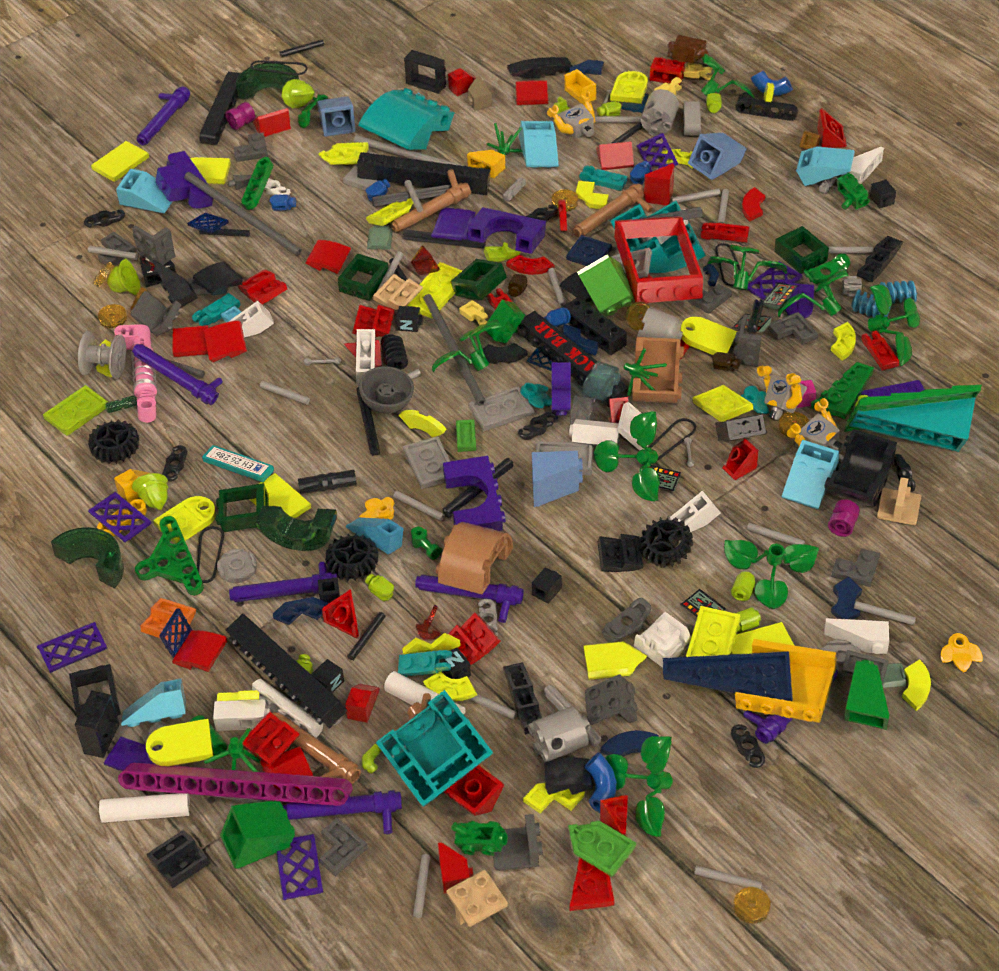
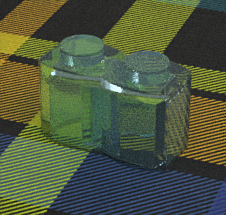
M598 361L583 384V395L601 401L610 397L614 385H617L620 381L619 368Z

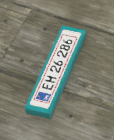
M212 445L202 456L203 462L263 483L274 471L273 465Z

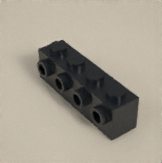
M577 297L562 307L567 308L571 314V319L567 324L581 329L583 336L598 342V347L609 355H613L627 346V332L603 316L598 310L592 308L587 302Z

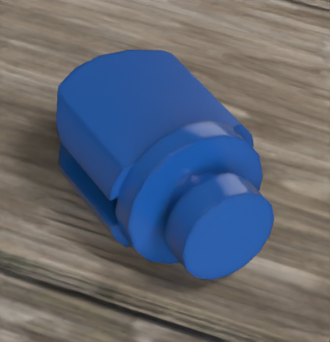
M643 161L635 165L630 172V181L633 184H642L645 174L650 173V164L647 161Z
M386 179L378 180L366 189L369 201L372 202V197L387 194L390 184Z
M287 194L273 195L270 198V203L274 211L290 210L291 207H296V198Z
M558 308L549 311L544 316V319L554 327L567 324L571 319V314L567 308Z

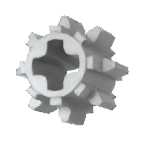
M848 276L847 279H843V295L854 297L858 289L862 291L861 278L857 279V276Z

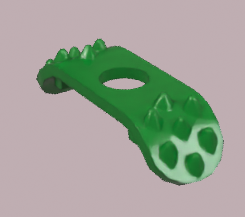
M317 94V98L313 97V100L298 115L300 127L306 128L309 126L310 110L318 104L317 101L329 99L328 96Z
M838 254L827 263L813 269H805L804 276L809 278L810 283L820 284L836 272L844 268L847 270L850 266V258L847 254ZM828 269L830 274L823 275L821 270Z

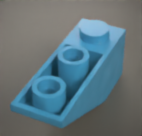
M359 517L346 525L347 529L355 534L357 533L358 536L364 535L366 539L370 538L378 549L388 555L402 547L403 528L390 519Z

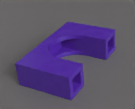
M482 207L468 224L467 240L484 243L492 233L499 231L513 232L517 234L515 250L532 254L545 237L546 221Z
M488 456L443 463L446 489L475 486L483 490L487 495L485 502L478 507L453 511L454 525L466 522L498 531L503 530V523L506 522L505 513L500 510V506H502L501 495H497L498 482L497 478L493 479L492 475L495 474L493 462L490 463Z

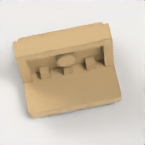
M907 478L900 479L898 490L883 488L877 515L878 519L916 525L921 495L910 493L911 487H907Z
M486 870L447 890V895L455 906L456 919L460 925L466 923L471 927L508 906V902Z

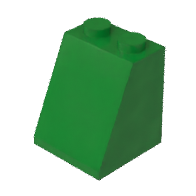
M869 660L856 661L844 720L887 730L889 711L878 665H874Z
M267 801L231 805L220 837L234 869H238L276 854L279 850L288 849L295 837V829L291 825L287 817V811L283 808L281 802Z

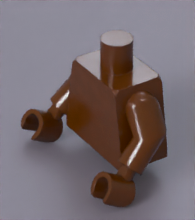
M678 35L675 42L670 41L668 43L667 57H673L674 60L679 62L695 63L702 59L705 53L709 56L710 54L706 49L707 41Z

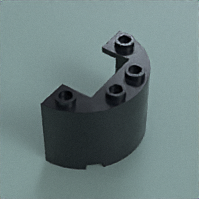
M853 429L850 436L847 435L844 440L843 446L846 447L843 461L838 462L836 471H833L831 478L827 477L824 488L827 489L829 494L873 507L878 503L882 490L886 485L891 463L894 460L897 442Z

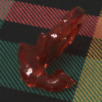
M437 605L433 606L429 617L424 620L423 624H416L418 635L424 640L436 639L441 634L435 630L432 633L428 632L437 612Z

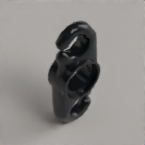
M548 205V208H537L525 217L547 222L556 216L559 210L555 205Z
M103 210L85 218L84 225L90 228L92 224L88 222L93 221V226H109L112 223L121 221L125 217V212L117 210V213L120 215H115V211Z
M546 412L532 418L530 424L523 427L525 431L530 433L523 434V429H519V437L524 440H530L544 434L547 427L553 425V422L548 421L547 418H554V423H557L558 416L555 413ZM535 424L543 425L541 428L534 427Z
M178 445L173 447L172 451L174 452H171V455L166 458L162 475L166 476L168 481L176 480L178 478L177 475L184 468L188 453L185 446ZM177 450H182L181 453L175 454ZM173 461L180 462L177 465H171V462ZM170 473H175V474H176V475H173V476H168V474H170Z
M895 454L894 465L897 466L898 479L900 481L901 478H907V487H911L910 492H914L916 485L915 480L912 479L911 467L902 455Z
M734 725L731 728V737L739 753L745 756L747 761H750L751 757H758L760 759L759 762H749V766L753 768H759L764 765L765 755L758 745L757 739L750 735L749 731H745L747 729L745 725ZM743 730L745 733L744 735H739L736 731ZM749 742L754 747L752 749H745L742 747V744Z

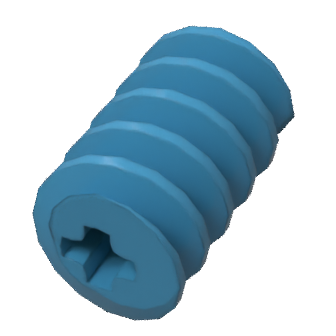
M912 280L908 281V283L906 281L901 283L895 281L894 284L892 282H887V284L881 282L879 284L888 288L893 304H895L897 298L899 303H902L903 298H912L915 302L917 300V291Z
M858 289L851 304L853 311H859L860 314L866 313L868 317H875V315L881 314L874 300V295L871 294L867 298V292H864L861 296V290Z

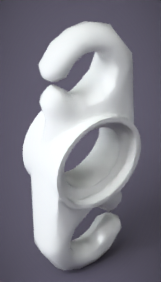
M268 179L264 188L268 195H290V189L286 190L277 180Z

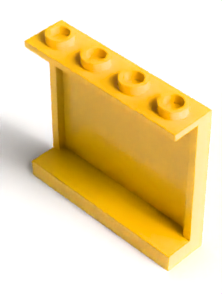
M754 639L752 653L789 652L793 702L736 692V708L820 723L837 668L836 652Z

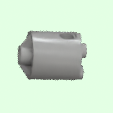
M663 89L650 93L640 122L651 136L661 133L665 134L671 129L679 107L677 97L672 92Z
M572 706L537 719L527 725L530 735L535 740V743H533L536 755L541 754L544 762H549L588 746L587 733L591 731L590 724L586 716H580L578 711Z

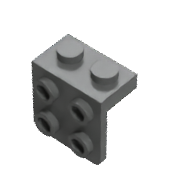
M138 226L132 227L136 251L140 256H144L151 263H153V260H156L162 265L176 257L170 229L165 227L152 236Z
M144 291L132 309L131 316L140 324L148 326L150 332L157 337L164 331L168 332L172 328V321L178 317V310L181 304L175 301L166 308L151 294Z
M744 315L743 320H739L738 331L740 332H736L735 343L738 346L735 345L734 355L737 356V359L741 360V365L758 367L762 335L746 333L748 315Z
M619 674L585 690L588 722L593 725L617 714L623 716L629 723L636 721L638 707L634 698L636 693L634 685Z
M534 814L525 815V827L504 829L508 835V842L502 846L501 852H494L493 862L495 870L539 867V855H543L542 842H537V836H540L539 822L535 823Z

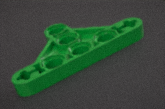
M166 516L159 523L163 534L150 558L137 563L135 573L143 581L159 576L182 583L188 594L193 596L199 595L204 589L202 579L176 519L172 516ZM168 524H171L173 531L169 532ZM175 537H179V538H180V541H179L178 543H176V544L170 543V541H171L173 538H175ZM180 552L187 553L182 559L176 558ZM161 560H168L165 566H158ZM144 567L150 568L146 574L139 573ZM186 567L193 568V570L190 573H183V570ZM194 579L197 587L195 588L192 587V584L190 582V580Z

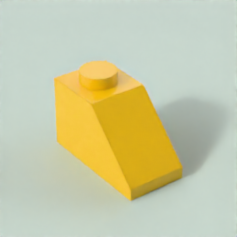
M494 150L469 152L467 154L468 167L490 169L491 178H495L506 168L505 155Z
M129 469L116 476L114 480L118 494L128 503L138 499L139 496L132 489V484L138 477L149 474V472Z

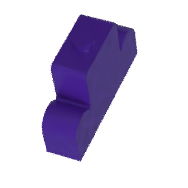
M181 151L169 154L166 166L157 169L155 180L159 190L163 192L167 200L172 202L188 199V204L196 209L212 206L214 198L184 178L187 172H191L207 183L187 153Z
M571 362L552 363V413H555L556 416L571 414Z

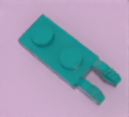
M586 165L579 178L582 181L595 182V185L621 191L627 182L628 176L595 169L593 166Z
M228 293L204 309L195 312L192 315V320L199 322V326L210 325L220 320L221 314L234 306L239 308L241 306L240 301Z
M438 650L399 655L398 673L407 677L436 674L441 671L451 670V664L446 662L439 663V659L452 657V652Z

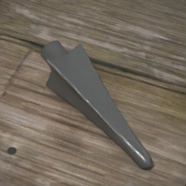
M232 175L233 180L227 181L228 187L235 186L236 190H239L248 185L252 175Z

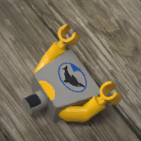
M589 91L586 92L587 97H584L583 93L580 95V101L584 102L585 105L581 103L557 114L559 108L556 105H553L552 109H548L547 115L554 118L553 121L561 133L568 134L573 138L583 135L591 137L594 134L595 113L592 103H589L591 96Z
M770 366L757 367V374L761 377L764 376L763 381L766 387L764 402L773 407L769 417L780 421L783 411L794 413L798 404L802 401L807 387L800 384L801 377L795 373L787 374L786 378L776 375L770 376L772 372Z
M825 398L821 399L820 403L818 401L814 405L815 410L822 414L818 413L802 429L798 424H793L787 431V436L795 438V446L798 448L803 439L837 450L840 454L844 444L839 442L840 430L830 412L826 411L828 401Z

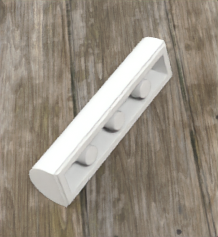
M393 671L388 676L384 686L386 692L411 705L416 702L421 704L424 693H429L431 700L438 695V693L396 671ZM455 703L461 712L465 714V707Z
M258 679L252 683V690L260 692V700L265 699L266 706L270 708L272 713L280 712L315 738L320 735L323 723L319 725L311 717V714H307L300 706L263 679Z
M177 793L101 799L99 804L100 819L103 823L189 816L190 796L189 794Z

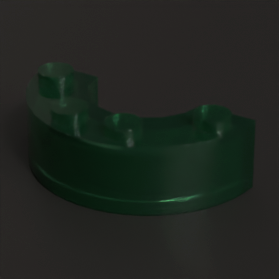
M261 63L253 66L259 69L297 73L293 68L285 64ZM249 67L236 80L238 99L254 98L255 94L264 88L273 87L282 90L288 81L299 79V76L256 71Z
M262 506L256 525L268 539L282 547L298 551H313L322 548L328 543L337 520L336 509H317L314 519L303 521L290 517L280 506Z
M82 527L66 531L51 541L55 557L68 564L81 558L97 559L99 561L95 566L99 580L114 589L120 583L124 574V563L118 542L108 532L98 528Z

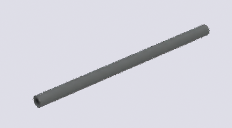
M191 172L185 174L184 178L294 255H300L301 248Z
M426 294L423 299L450 352L459 350L432 295ZM456 355L453 358L476 403L479 406L484 405L486 400L465 359L461 355Z

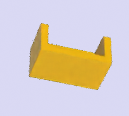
M578 69L565 74V91L583 105L585 103L580 101L581 93H583L584 97H587L586 92H590L589 103L596 100V84Z

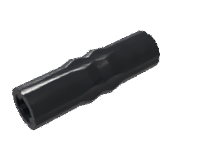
M354 469L298 478L300 494L335 490L337 488L357 485Z

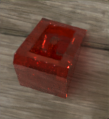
M422 245L411 260V264L418 275L438 272L440 270L439 266L424 245Z

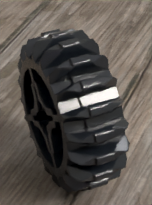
M118 419L116 422L112 420L109 423L104 422L102 426L97 425V429H92L88 445L92 456L96 460L100 459L102 463L107 461L108 464L111 462L117 464L120 460L124 462L125 458H131V454H136V449H139L140 439L136 428L131 423L128 424L126 420L120 422Z
M667 516L666 520H663L661 517L658 522L652 520V526L646 524L647 530H642V537H640V548L643 551V556L650 563L654 562L657 567L662 563V566L665 568L667 564L673 567L674 562L681 564V558L687 559V553L692 551L693 535L690 532L689 526H685L683 520L678 521L676 517L671 520Z
M348 533L347 537L340 536V540L334 539L333 544H329L326 550L325 561L329 572L337 574L340 580L346 578L347 582L350 579L356 581L359 577L364 580L365 575L369 576L371 571H375L376 565H378L379 554L375 543L370 538L366 539L364 535L358 537L357 533L354 536H350Z

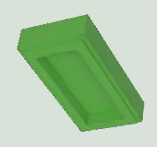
M474 419L456 420L458 452L476 451Z

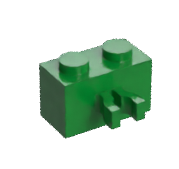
M502 299L488 320L490 322L497 319L501 328L486 330V332L495 341L507 344L513 333L518 332L517 327L520 325L525 314L515 303Z

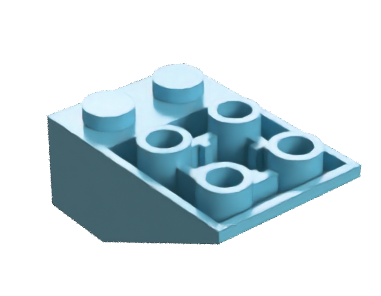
M521 121L520 127L522 130L518 137L526 167H559L556 131L553 121Z
M813 147L801 151L796 172L804 186L814 185L819 181L829 180L838 175H845L851 171L855 151L826 147Z
M130 169L116 189L119 205L165 213L172 202H169L163 192L159 190L155 182L156 178L145 171Z
M802 439L782 498L819 509L827 490L824 488L827 477L831 478L833 471L837 467L839 451Z
M182 678L160 682L123 711L122 726L134 727L139 725L140 722L148 721L149 723L159 722L161 718L170 717V719L182 717V714H186V698Z

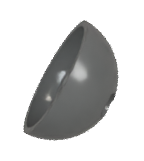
M382 366L370 369L364 373L359 382V390L363 401L370 409L378 413L391 414L402 410L410 402L414 392V384L412 379L402 370Z

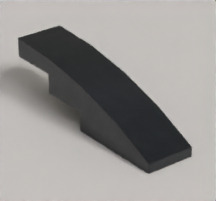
M563 57L534 58L507 65V69L512 76L540 79L541 74L555 75L557 70L569 71L570 67H572L568 58Z
M886 236L874 247L873 253L866 258L865 264L858 269L857 276L873 282L894 258L903 241Z
M523 662L503 666L525 735L530 734L527 725L542 718L539 703L534 694L533 684Z

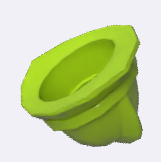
M293 79L284 85L281 97L290 108H300L313 99L315 90L308 83L299 79Z
M126 258L109 273L107 283L112 291L118 293L126 291L136 295L140 290L141 285L137 272Z
M149 473L138 477L133 482L132 489L147 506L162 510L168 498V479L159 473Z

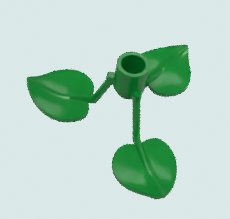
M706 53L704 54V57H702L703 63L709 65L714 70L711 79L701 90L706 96L715 92L719 93L730 84H734L754 98L751 90L737 80H731L718 88L720 84L714 78L717 72L723 75L725 69Z
M730 245V249L743 253L741 270H738V273L737 265L739 262L728 258L712 256L707 263L720 262L733 265V279H735L733 288L747 290L748 282L752 281V277L759 266L780 269L787 274V267L780 262L758 261L750 276H748L749 272L744 271L746 253L759 254V250L739 245Z
M846 268L836 272L815 288V293L823 288L827 295L822 300V305L805 293L797 294L782 304L778 310L779 318L788 306L801 298L811 301L820 307L822 311L825 309L830 316L839 312L842 307L834 298L829 285L837 279L848 277Z
M884 285L871 286L869 288L873 292L877 308L881 314L868 319V328L871 332L879 331V333L896 335L898 367L903 366L912 356L910 340L907 336L904 337L903 332L886 329L890 326V322L907 318L910 328L918 327L920 315L916 303L912 298L906 299L904 301V312L906 315L889 319L884 315L890 312L889 307L892 305L890 291Z
M496 319L482 324L459 338L460 342L470 337L475 351L470 353L471 358L467 357L460 350L451 351L439 357L433 363V373L439 365L456 355H461L469 364L473 363L477 371L487 367L489 362L483 352L479 334L493 328H501L499 321ZM473 336H476L478 347L474 341Z
M655 411L639 414L631 421V436L637 439L639 446L644 448L637 455L618 454L619 445L612 440H605L599 443L593 453L597 466L604 472L614 471L618 467V458H636L644 466L639 469L640 473L633 476L632 487L639 497L648 501H658L660 486L657 471L650 468L651 464L657 462L658 454L651 447H647L653 442L656 435L657 416Z
M725 540L724 542L725 556L728 562L737 569L746 570L751 566V562L757 563L767 556V562L773 566L771 579L760 580L755 586L754 593L758 601L769 609L781 607L788 597V587L785 582L774 581L777 565H780L783 560L785 564L789 563L791 570L805 573L813 568L819 551L818 547L805 544H794L787 546L785 549L780 544H772L769 550H765L757 558V547L749 541Z
M652 736L643 742L641 758L647 764L646 769L652 772L650 775L626 773L628 761L622 755L611 754L605 757L613 768L617 781L616 790L624 787L625 777L647 780V785L654 789L653 792L646 795V801L642 800L637 803L635 814L639 826L646 833L655 837H661L665 809L662 801L652 796L660 794L662 792L661 789H669L673 782L671 774L663 771L670 754L672 741L670 736Z

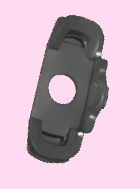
M644 598L634 600L628 608L604 626L602 630L604 638L610 642H615L623 637L639 632L651 612V605ZM628 617L632 620V624L625 626L621 623V619Z

